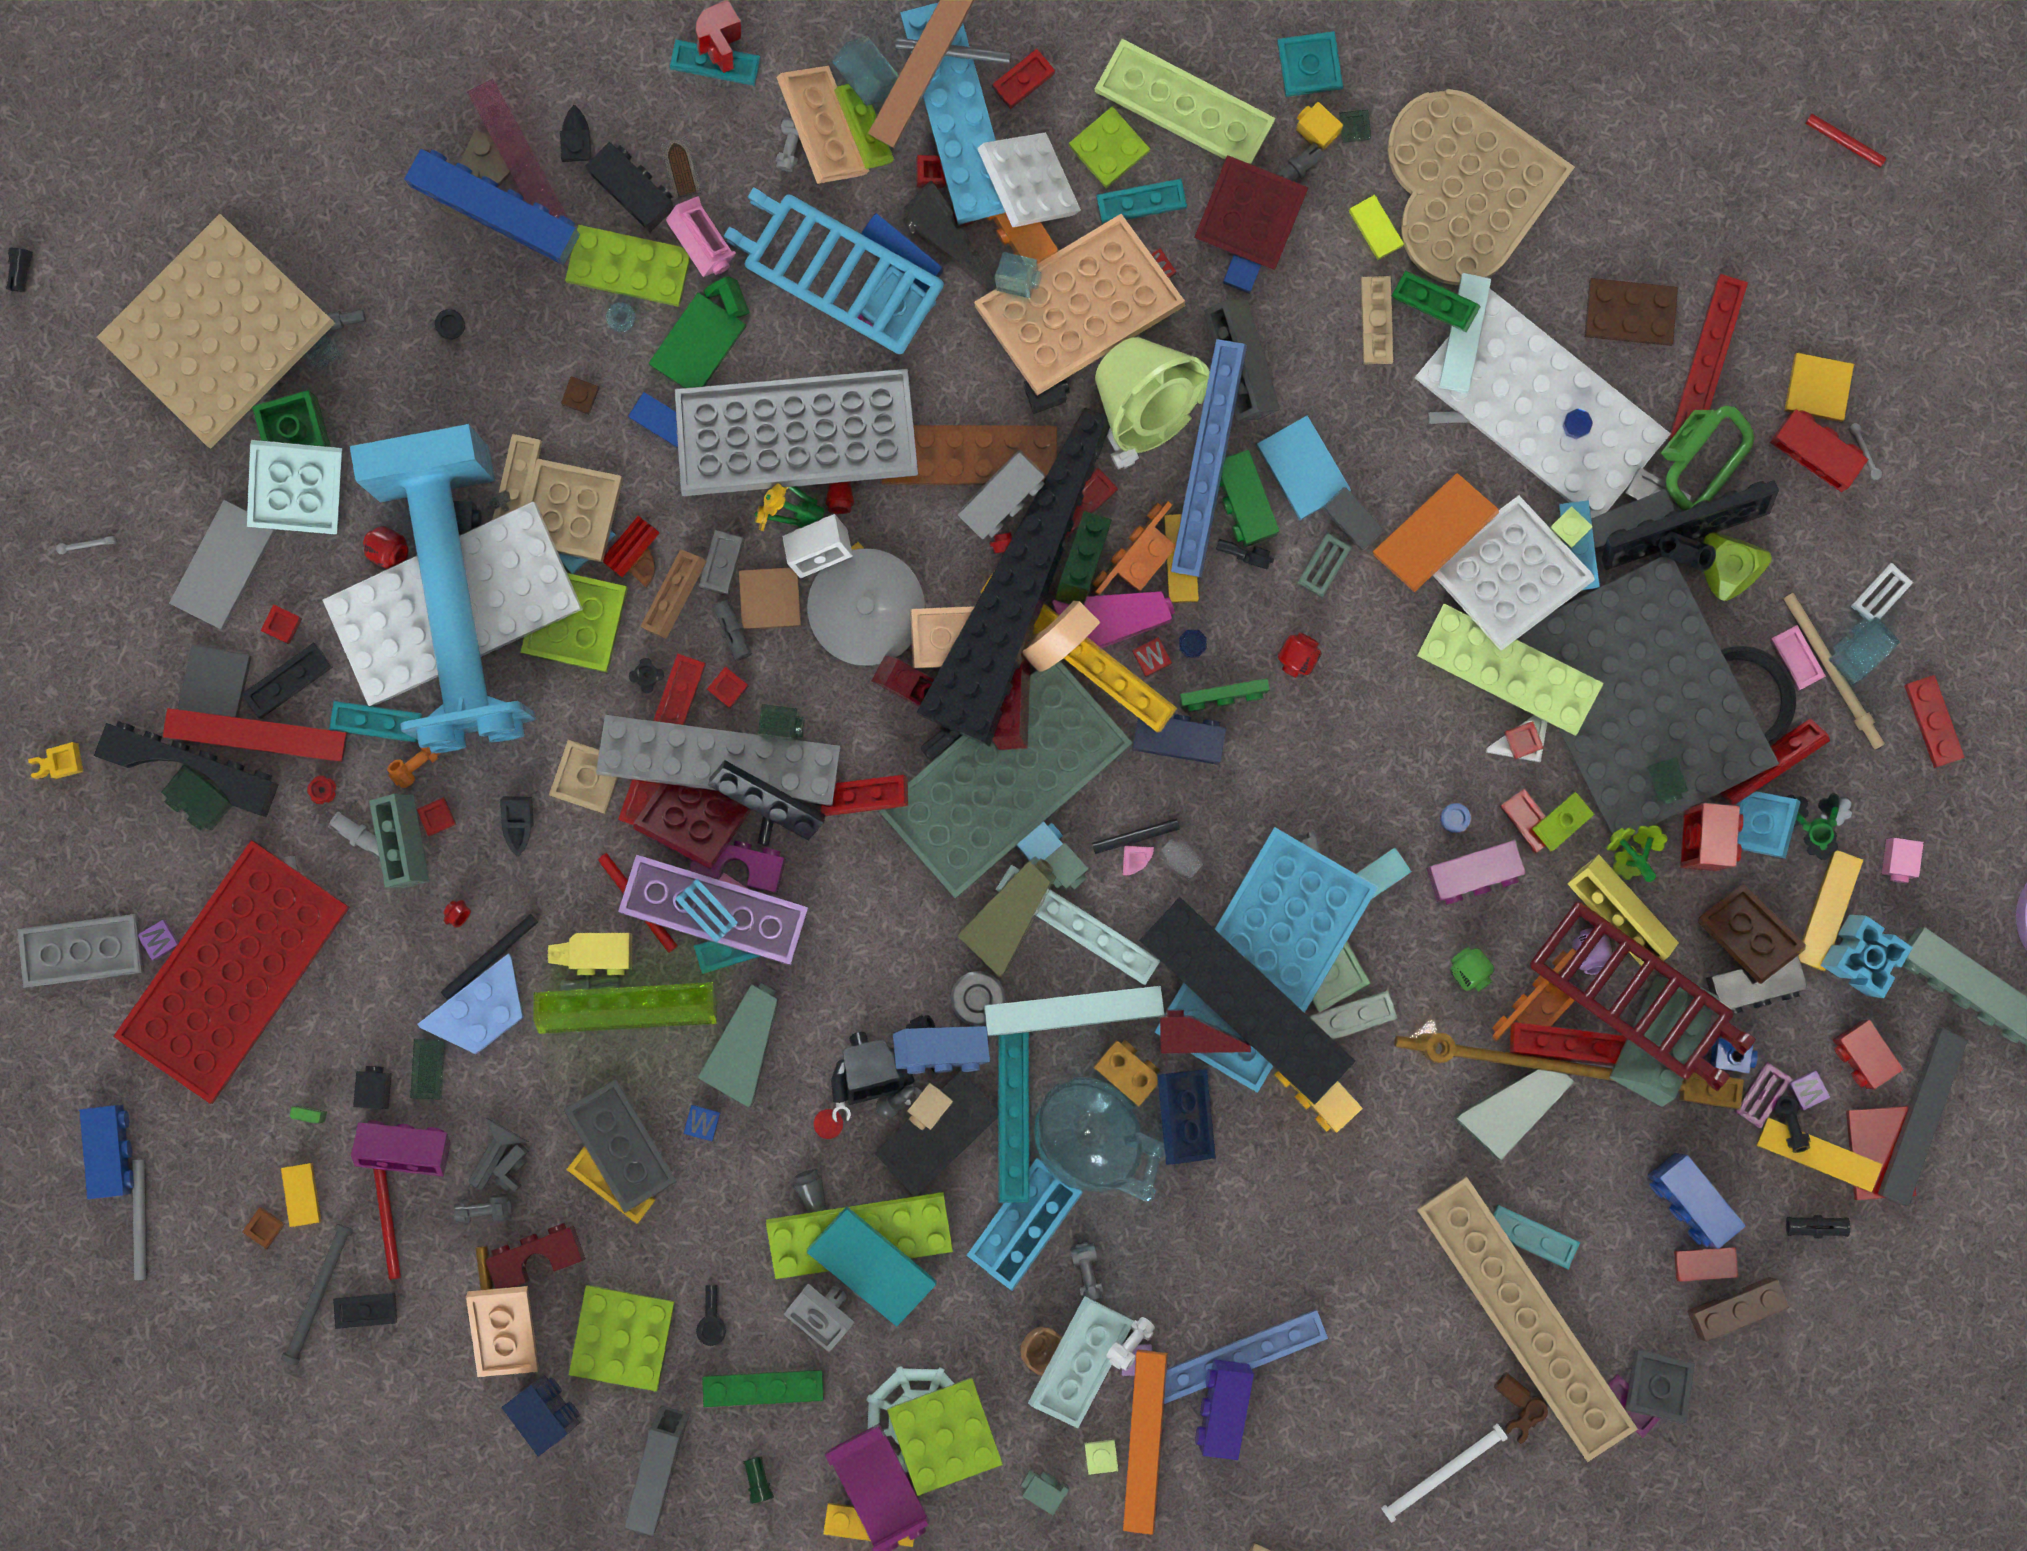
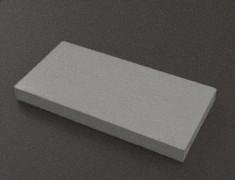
M223 500L169 604L224 630L277 529L247 527V511Z
M138 914L17 929L23 988L144 973L141 943L137 936L140 934Z

